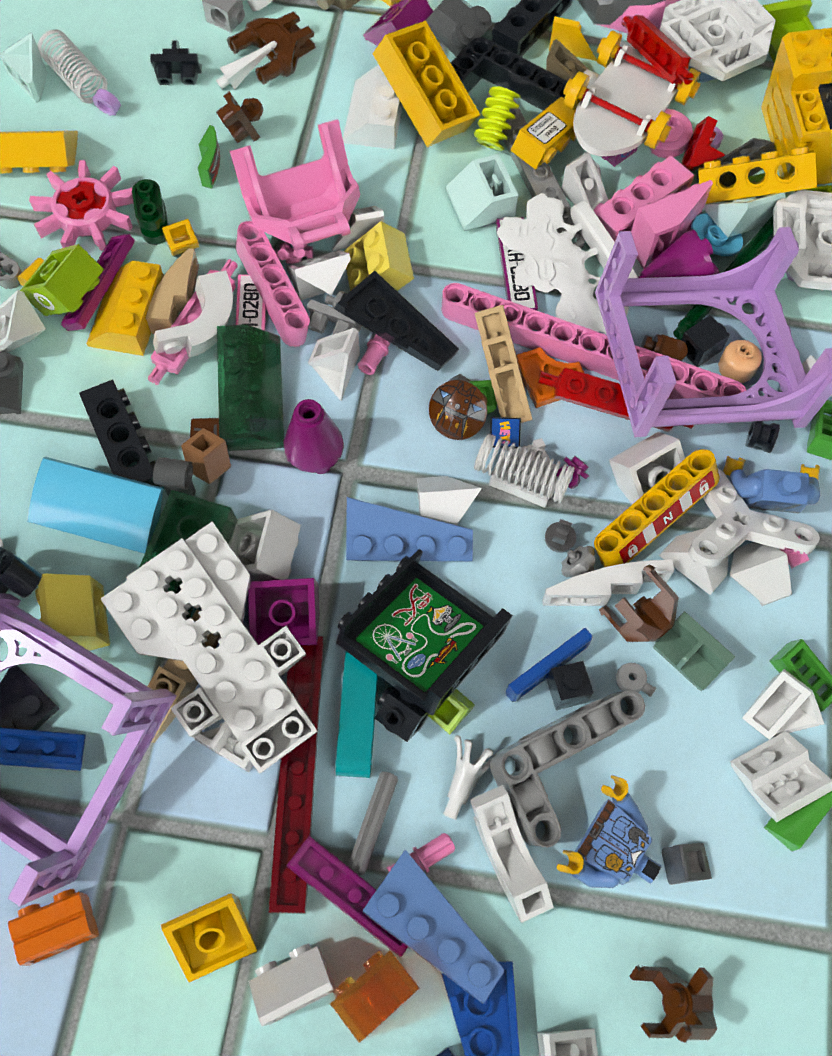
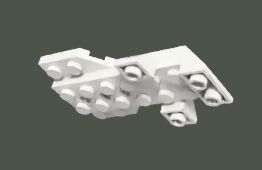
M213 522L185 541L182 538L126 576L127 581L100 598L138 654L184 661L201 687L171 707V710L190 737L223 718L240 742L241 748L260 774L318 732L301 704L281 677L303 658L306 653L287 626L260 645L255 641L243 623L251 575ZM174 579L177 582L181 580L183 584L179 585L182 590L177 594L173 591L168 592V588L171 587L169 583ZM192 606L196 609L199 607L202 609L198 613L201 617L197 621L191 618L187 619L186 617L189 614L188 609ZM210 633L215 636L220 634L221 639L217 640L220 645L216 649L211 646L206 647L205 642L208 641L206 637Z

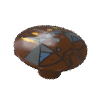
M451 380L443 383L434 391L429 402L431 422L436 430L447 438L454 440L470 438L477 434L484 426L487 418V397L475 385L464 380Z

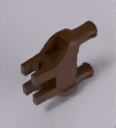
M294 11L278 19H254L246 24L245 30L227 38L228 45L234 54L252 44L260 49L272 41L277 43V46L266 55L271 62L255 69L256 75L263 85L280 75L287 77L293 74L299 58L315 49V43L310 39L314 37V31L309 26L300 29L296 25L300 22V17Z

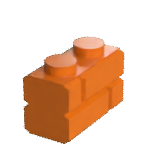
M75 889L60 892L53 896V903L42 908L40 904L27 906L18 911V918L8 921V928L19 965H33L99 936L98 927L87 894L82 892L76 893Z

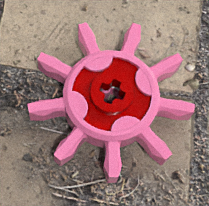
M79 160L78 178L64 182L58 175L49 171L47 177L53 189L56 190L53 197L30 196L29 199L34 211L53 212L52 215L34 224L41 239L62 228L65 231L60 241L63 248L75 245L78 236H92L94 243L103 251L106 247V241L102 232L110 224L131 231L133 228L130 217L116 211V207L134 203L132 188L111 192L114 186L121 180L119 170L115 166L100 180L91 178L85 160Z

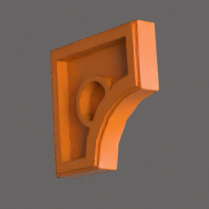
M541 347L516 355L523 383L535 408L560 400L555 398L554 387L538 383L541 371L555 376H559L564 368L584 373L579 362L564 363L556 361L549 357Z

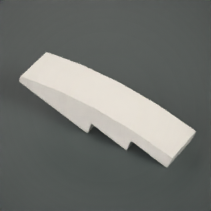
M673 559L637 561L607 566L574 576L547 588L542 599L543 606H605L611 594H637L643 582H653L643 570L647 565L656 567L654 570L667 583L674 572Z

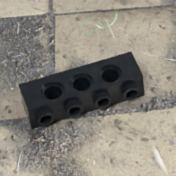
M521 0L515 7L510 8L507 15L500 22L498 21L494 25L491 32L492 41L522 57L553 25L554 16L560 17L572 5L573 0Z
M112 379L79 392L113 475L155 485L153 471L156 460L149 462L147 454L152 451L145 435L139 437L136 430L141 429V426L134 412L128 414L126 406L131 405L124 388L118 390ZM122 438H127V439H126L125 441H123V442H118V441L121 440ZM133 462H139L133 467H128Z

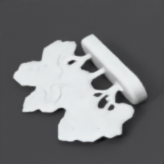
M540 193L527 201L526 219L505 217L497 231L498 237L509 250H516L526 255L525 260L516 267L515 285L523 287L532 285L536 290L545 293L550 292L554 288L559 290L562 294L555 309L557 318L606 334L598 301L593 296L594 289L598 286L601 277L588 273L584 263L586 259L595 255L602 267L605 268L615 242L586 201H581L572 206L570 214L574 225L564 223L562 218L564 212L562 200L547 197L546 194ZM563 227L566 231L558 233L557 229ZM577 231L580 232L590 250L584 251L573 244L572 238ZM633 268L628 278H638ZM589 279L597 280L594 284L588 282ZM625 306V307H624L626 316H627L628 309H629L628 306Z

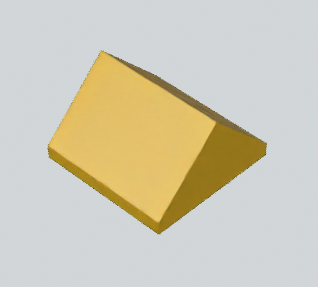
M232 893L161 924V929L188 982H192L257 951L239 897Z

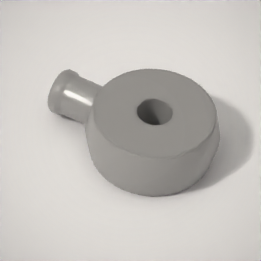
M624 664L616 673V682L622 691H643L651 697L656 690V687L647 683L646 671L639 664Z

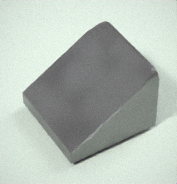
M704 843L680 844L662 849V857L669 884L712 879Z

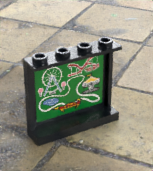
M418 549L411 557L405 556L400 561L396 572L392 576L390 574L385 575L380 581L377 590L373 594L368 592L361 599L358 609L353 614L347 612L342 617L337 626L340 631L336 644L433 716L504 634L513 615L502 608L495 617H492L421 566L419 561L423 551Z

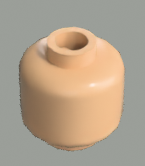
M735 340L725 347L718 363L719 372L722 376L740 383L748 382L754 377L762 361L761 351L750 341Z

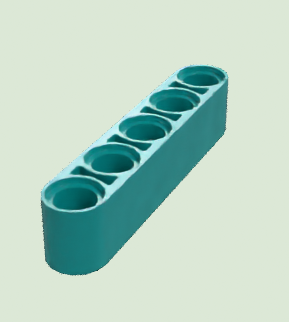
M345 651L336 776L370 778L378 675L347 651Z

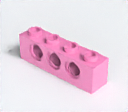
M669 156L664 161L655 163L650 171L643 176H637L631 185L624 190H618L609 201L604 204L600 203L593 211L615 242L619 231L632 230L637 210L641 206L664 199L671 193L676 194L688 189L691 186L694 174L674 157Z

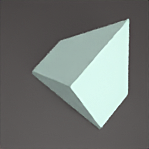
M31 32L1 52L0 57L8 75L37 103L41 100L48 73Z

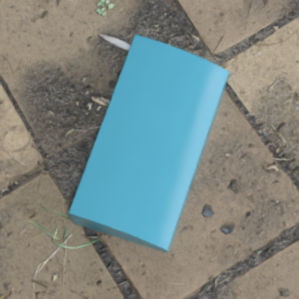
M44 457L34 483L27 522L146 554L156 546L164 488Z

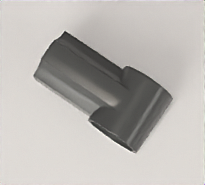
M158 457L153 471L154 484L164 486L167 495L175 505L184 506L187 502L194 500L196 490L192 482V462Z

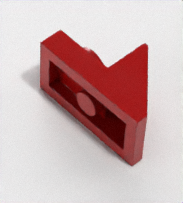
M707 116L696 125L681 162L690 172L703 168L704 162L720 160L725 156L724 153L710 146L716 135L714 129L718 121L710 116Z

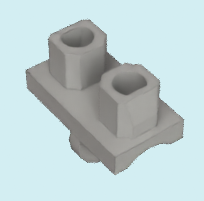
M339 291L336 297L326 296L325 303L332 305V307L311 299L309 300L307 305L311 312L309 328L313 331L324 333L328 321L336 323L332 335L351 328H355L360 332L362 325L334 309L337 302L347 295L346 292Z

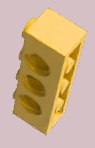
M808 146L792 148L791 154L779 156V151L761 153V159L750 160V155L732 158L733 163L721 165V160L704 162L703 168L698 169L699 184L709 180L713 182L705 204L817 188L816 153L814 150L809 151ZM783 163H791L794 166V172L788 178H781L777 174L779 166ZM755 167H760L765 171L764 178L759 182H752L748 178L749 171ZM729 171L735 174L736 181L732 186L726 187L720 183V176L724 172Z

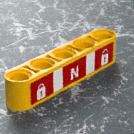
M700 449L692 452L596 536L594 546L603 567L629 563L718 484L720 476L715 456L711 451Z

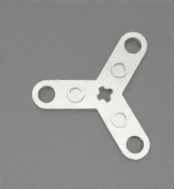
M718 469L720 476L718 484L703 497L716 520L693 540L688 553L689 557L692 558L691 561H696V565L699 566L701 564L703 568L707 566L709 569L711 567L715 568L716 565L718 566L724 558H727L745 540L783 550L784 548L793 549L794 552L799 551L800 554H803V552L808 554L816 548L820 537L818 532L807 524L750 510L744 500L737 494V491L724 472ZM801 534V537H802V538H803V536H805L804 539H805V540L808 539V540H807V541H804V540L798 538L797 536H799V535ZM704 547V550L708 548V552L711 551L713 555L702 552V548Z

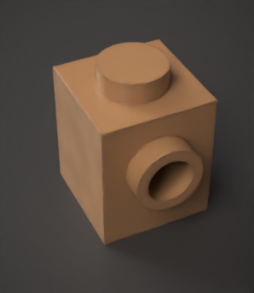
M204 428L181 445L185 461L192 462L193 475L208 484H211L231 467L226 441Z

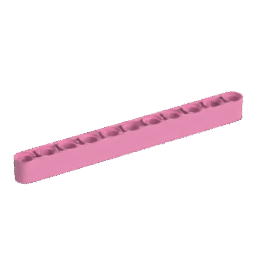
M450 283L443 289L441 310L445 318L479 330L474 313L503 305L506 318L509 320L508 325L513 343L532 350L541 347L549 356L568 363L579 362L582 368L619 380L607 335L460 283ZM635 345L645 379L655 357L665 355ZM669 357L676 379V384L668 397L669 399L732 396L746 391L745 386L736 380Z

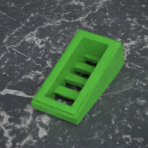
M827 400L812 419L807 442V453L832 460V416L824 414L832 415V401Z
M803 639L789 642L769 660L779 673L785 669L813 691L820 712L824 711L832 703V675ZM795 656L797 659L792 663L790 659ZM805 665L807 669L801 674L799 669ZM815 675L817 679L810 685L808 680ZM825 685L827 689L819 696L816 691Z

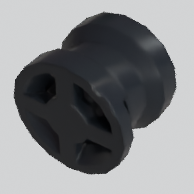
M763 421L752 422L746 439V447L753 448L757 446L761 447L764 452L771 453L778 438L780 425L776 423L768 425L763 423Z

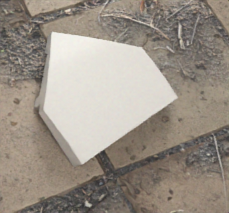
M542 438L533 440L531 445L521 448L511 478L520 463L524 450L528 448L518 480L525 469L531 452L534 451L535 453L529 465L525 481L540 453L541 457L531 485L544 457L547 456L548 458L538 483L539 486L551 461L545 450L546 445ZM510 447L507 448L506 454L501 460L498 474L505 463ZM514 448L512 452V455L506 467L505 475L513 462L514 456L518 448ZM553 464L551 467L545 488L553 474L556 464ZM495 473L491 476L489 486L544 508L546 507L549 500L547 499V492L541 497V489L537 494H534V487L528 492L527 485L524 489H521V482L515 487L514 481L510 484L508 483V478L502 481L501 476L497 479L495 478ZM555 477L552 489L558 479L557 477Z

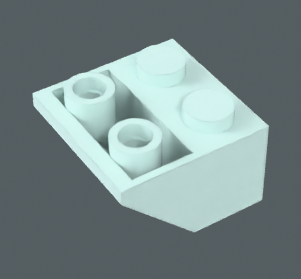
M499 153L473 160L446 186L447 194L464 231L495 223L496 219L516 216L518 193Z

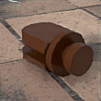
M657 334L653 340L652 337L646 335L641 344L642 348L682 361L688 353L684 341L663 334Z

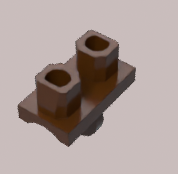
M230 91L223 95L227 104L216 111V113L236 142L239 143L249 135L254 142L258 140L260 136L251 122L260 120L264 109L262 103L256 98L244 99L240 107Z

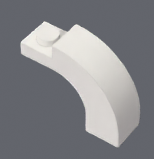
M226 270L198 276L195 291L202 313L197 319L188 324L155 331L153 345L156 354L163 352L174 354L185 348L188 357L191 358L215 345L224 333L233 304L232 286Z
M501 785L470 799L475 813L474 820L487 855L520 922L523 923L554 908L547 882L535 865L524 843L508 792L504 786Z

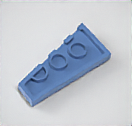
M347 497L346 560L401 561L405 556L411 557L418 549H421L423 553L420 561H473V529Z
M404 850L362 912L484 1004L505 970L409 853Z

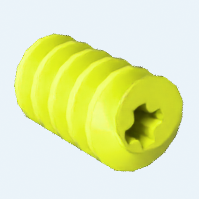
M494 86L489 89L491 97L485 101L488 108H484L481 112L484 118L479 119L477 123L481 129L475 130L474 136L481 145L503 151L504 147L498 142L499 140L508 139L502 131L511 130L512 126L506 120L515 119L516 116L510 112V109L519 108V105L513 100L521 96L509 89Z

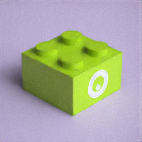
M79 244L52 251L20 291L25 293L29 302L44 316L60 315L67 312L73 313L82 305L83 300L81 298L84 294L93 290L100 281L98 277L104 269Z

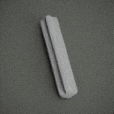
M382 771L379 775L347 864L358 875H364L398 781L397 776L389 772Z

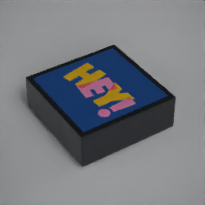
M491 417L490 434L496 436L492 448L496 447L500 438H502L500 448H503L507 440L509 442L507 448L511 447L513 443H515L514 448H518L520 446L521 418Z

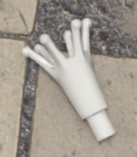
M456 735L454 738L457 746L456 769L447 796L450 799L443 813L456 820L462 804L465 805L480 777L490 767L491 759L486 763L485 761L493 755V751L487 748L474 764L470 763L472 742L469 739L464 741L465 749L462 758V741L459 735Z

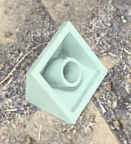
M785 192L714 202L705 204L704 210L727 237H732L763 227L773 216L776 202L786 197Z

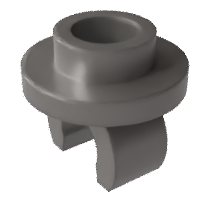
M560 519L559 522L553 523L547 528L545 542L551 550L563 553L572 549L576 542V533L571 527L572 523Z

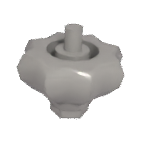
M579 546L574 551L572 549L569 550L566 559L561 562L562 575L565 577H574L594 571L595 551L591 546Z

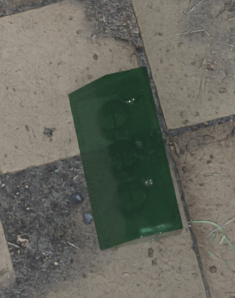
M250 325L217 326L219 437L226 441L228 451L284 448L280 336Z

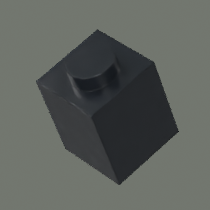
M709 315L684 332L681 341H684L687 346L688 353L686 357L694 366L699 367L723 350L730 334L721 323Z
M584 661L552 668L546 679L556 710L588 703L594 693Z

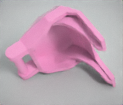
M338 119L318 125L324 152L321 159L265 176L258 174L250 145L230 151L242 196L253 225L259 230L262 229L265 233L292 244L295 251L303 249L304 245L338 234L345 236L351 233L348 222L360 197V190L357 182L352 177L348 165Z

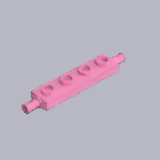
M228 259L221 271H227L233 292L236 286L231 275L238 265L235 261L231 262V259ZM209 270V272H208L207 274L215 273V272H220V271H217V270ZM196 291L171 327L188 324L200 316L202 309ZM183 348L174 354H166L165 352L156 354V351H154L151 355V360L156 367L148 376V380L155 383V385H159L166 372L178 375L189 359L186 349Z

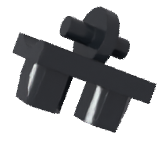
M172 40L171 48L163 49V54H150V62L160 85L172 84V74H181L183 84L195 85L198 73H202V65L199 63L198 54L190 53L189 48H180L178 40Z

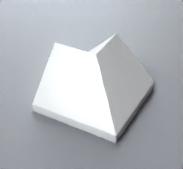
M336 250L313 257L312 259L303 260L299 263L286 265L300 300L324 293L332 295L351 259L350 254Z
M17 290L0 305V352L9 353L30 342L46 329L24 292Z

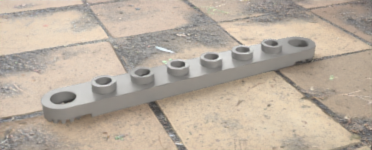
M519 108L510 109V112L516 117L515 119L506 120L512 128L511 130L502 131L508 137L507 140L503 141L532 198L540 193H544L547 197L562 200L564 204L562 216L564 223L574 225L570 214L571 207L549 165L544 162L535 170L510 151L520 129L527 124ZM563 227L557 229L558 233L566 231ZM577 231L574 236L577 242L573 244L582 248L585 240L580 232Z

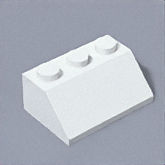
M379 64L355 80L343 135V143L395 149L403 105Z

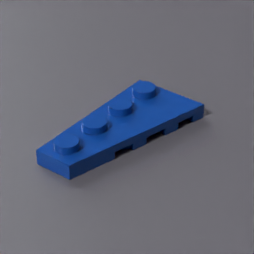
M513 961L498 962L505 971L484 1004L441 973L465 1056H520Z

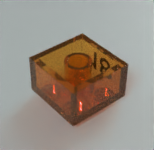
M380 950L377 951L362 965L366 970L362 976L356 981L349 976L333 991L336 999L330 1005L359 1043L419 989L418 985L391 951H388L385 955Z

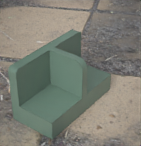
M685 611L676 619L674 626L653 646L663 658L699 691H703L735 658L729 650Z

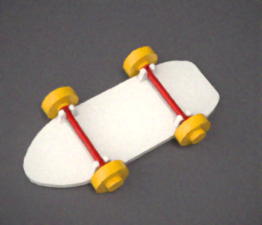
M612 30L607 38H602L597 48V53H599L597 64L606 67V69L590 89L587 88L590 80L589 75L579 71L573 79L570 78L563 91V94L566 95L563 105L572 110L576 109L573 119L574 132L581 147L590 154L596 156L619 155L637 148L644 141V145L655 150L659 142L664 143L672 129V127L668 126L672 116L665 113V110L674 97V101L682 105L686 104L689 97L694 99L701 83L697 82L701 72L690 68L689 71L694 74V78H691L693 79L691 84L686 85L683 81L682 84H672L633 46L625 44L623 47L619 46L622 34Z

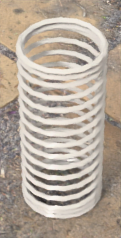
M55 29L42 35L38 42L41 57L83 103H94L93 96L88 98L83 96L93 94L99 88L102 80L103 85L101 89L107 90L108 83L106 78L62 31ZM58 33V34L53 35L52 37H50V38L45 42L44 47H43V51H42V44H43V41L46 39V37L49 36V35H51V34ZM61 36V38H57V39H55L54 41L51 42V44L48 46V48H47V50H46V56H45V48H46L47 43H48L52 38ZM58 40H65V41H61V42H59L58 44H56V45L51 49L50 54H49V57H48V51H49L50 47L52 46V44L55 43V42L58 41ZM65 43V45L58 48L57 51L54 53L53 57H51L53 50L58 45ZM63 48L62 52L56 56L58 51ZM93 76L86 85L82 86L83 83ZM96 76V80L90 88L80 91V89L87 87ZM98 77H100L97 88L88 94H80L91 90L96 85Z
M488 434L485 437L476 457L475 470L480 471L482 469L483 474L488 471L489 476L495 473V478L497 479L501 476L502 481L508 478V483L510 484L514 481L515 487L521 482V489H524L527 485L528 492L534 487V494H537L541 489V497L547 492V499H550L554 494L553 501L555 503L558 502V504L561 503L572 478L574 467L570 465L567 468V464H564L552 489L561 464L558 461L545 488L554 459H551L544 477L538 486L548 458L545 456L531 485L541 457L539 453L525 481L529 465L535 453L532 451L525 469L518 480L522 464L528 452V448H526L511 478L514 465L522 448L521 446L518 447L513 462L505 475L507 464L515 447V443H513L505 463L498 474L501 460L509 444L507 440L502 448L498 462L491 472L494 459L502 443V438L498 440L492 458L485 469L486 461L496 436Z

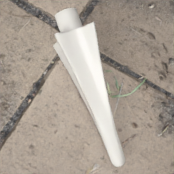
M272 41L255 52L220 67L224 75L218 78L216 82L221 89L231 84L235 90L254 67L277 46V43Z

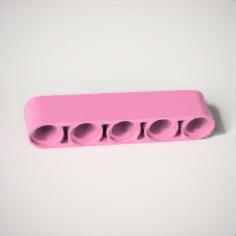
M244 221L237 229V254L263 299L265 308L283 342L292 347L301 346L307 338L310 322L309 315L264 231L256 228L253 225V221Z

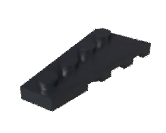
M375 270L338 301L334 308L437 371L454 357L459 350L454 343Z

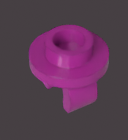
M566 456L563 459L568 464L567 468L570 465L575 468L573 479L568 485L569 488L574 489L580 483V475L585 479L589 477L585 472L589 467L576 456L572 459ZM563 467L558 469L556 477H559Z

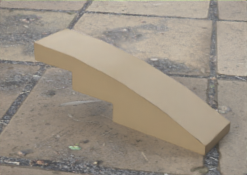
M500 305L474 313L500 416L521 418V423L533 420L504 306Z

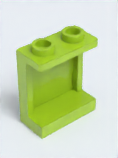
M787 0L762 5L775 19L768 50L773 63H775L782 37L789 32L815 30L808 18L813 4L811 0Z

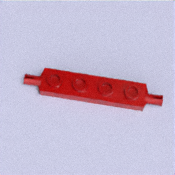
M634 15L633 18L625 16L622 19L624 22H621V24L628 31L627 41L672 84H682L683 81L684 84L688 85L693 82L691 78H694V74L688 70L690 57L645 16Z
M564 368L559 376L541 371L538 383L554 387L555 398L630 420L619 383L569 368ZM684 425V427H687V428H689V429H692L693 426H694V425ZM673 426L654 428L669 432Z

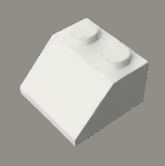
M656 432L611 458L609 462L618 487L630 503L633 504L682 462L685 456L680 439Z
M274 510L234 520L228 544L251 575L250 582L288 579L291 573L294 551L299 541L300 524Z
M309 943L289 953L291 960L277 966L274 960L255 970L257 977L249 980V985L261 1026L271 1025L337 990L320 947L316 946L311 949Z

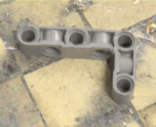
M633 690L617 692L591 702L522 737L518 742L493 755L490 762L491 773L497 786L503 785L508 792L519 831L527 844L548 848L554 846L561 837L560 823L549 802L538 773L638 720L645 711L644 699L638 692ZM622 699L625 700L628 706L626 714L623 713L620 707ZM566 727L572 731L573 735L570 744L564 739ZM509 756L515 761V770L511 775L505 769V761ZM542 821L545 826V834L539 840L536 836L535 828Z

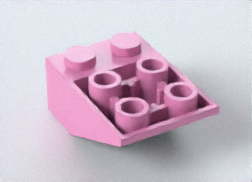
M712 180L701 184H694L676 194L671 193L664 199L654 203H646L637 210L631 233L638 253L636 259L643 269L682 234L691 230V224L695 217L702 214L713 185Z

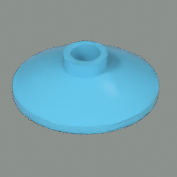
M707 213L696 216L691 224V230L694 229L701 240L704 238L708 239L713 248V253L716 255L733 256L743 246L741 234L727 237Z

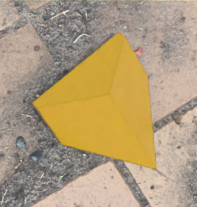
M554 16L549 51L553 41L558 39L575 57L597 61L581 32L582 25L580 22Z

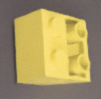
M382 221L344 250V252L350 254L351 258L346 267L350 291L374 270L396 291L414 279L405 233Z
M43 573L38 588L35 590L41 612L39 620L89 651L109 646L106 607L100 599L104 596L103 585L90 575Z

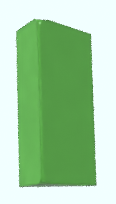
M832 791L778 822L771 817L764 828L789 850L795 851L800 849L832 807Z

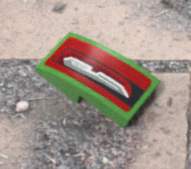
M209 125L198 144L202 160L197 168L202 186L212 189L219 172L220 149L215 127Z

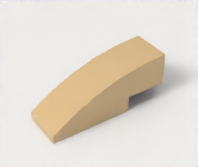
M188 248L173 263L155 290L146 315V320L152 334H155L157 330L170 328L177 319L179 312L183 310L194 294L199 264L195 250L192 248Z

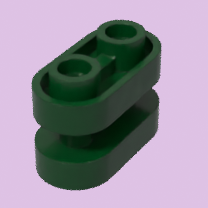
M151 179L140 180L132 188L135 216L143 239L149 244L158 245L166 241L162 227L169 225L165 203L156 181Z

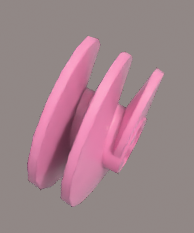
M673 109L665 110V113L672 116L668 125L672 129L664 143L659 142L655 150L650 148L651 152L657 157L666 159L669 156L677 157L685 152L693 134L691 122L684 114Z

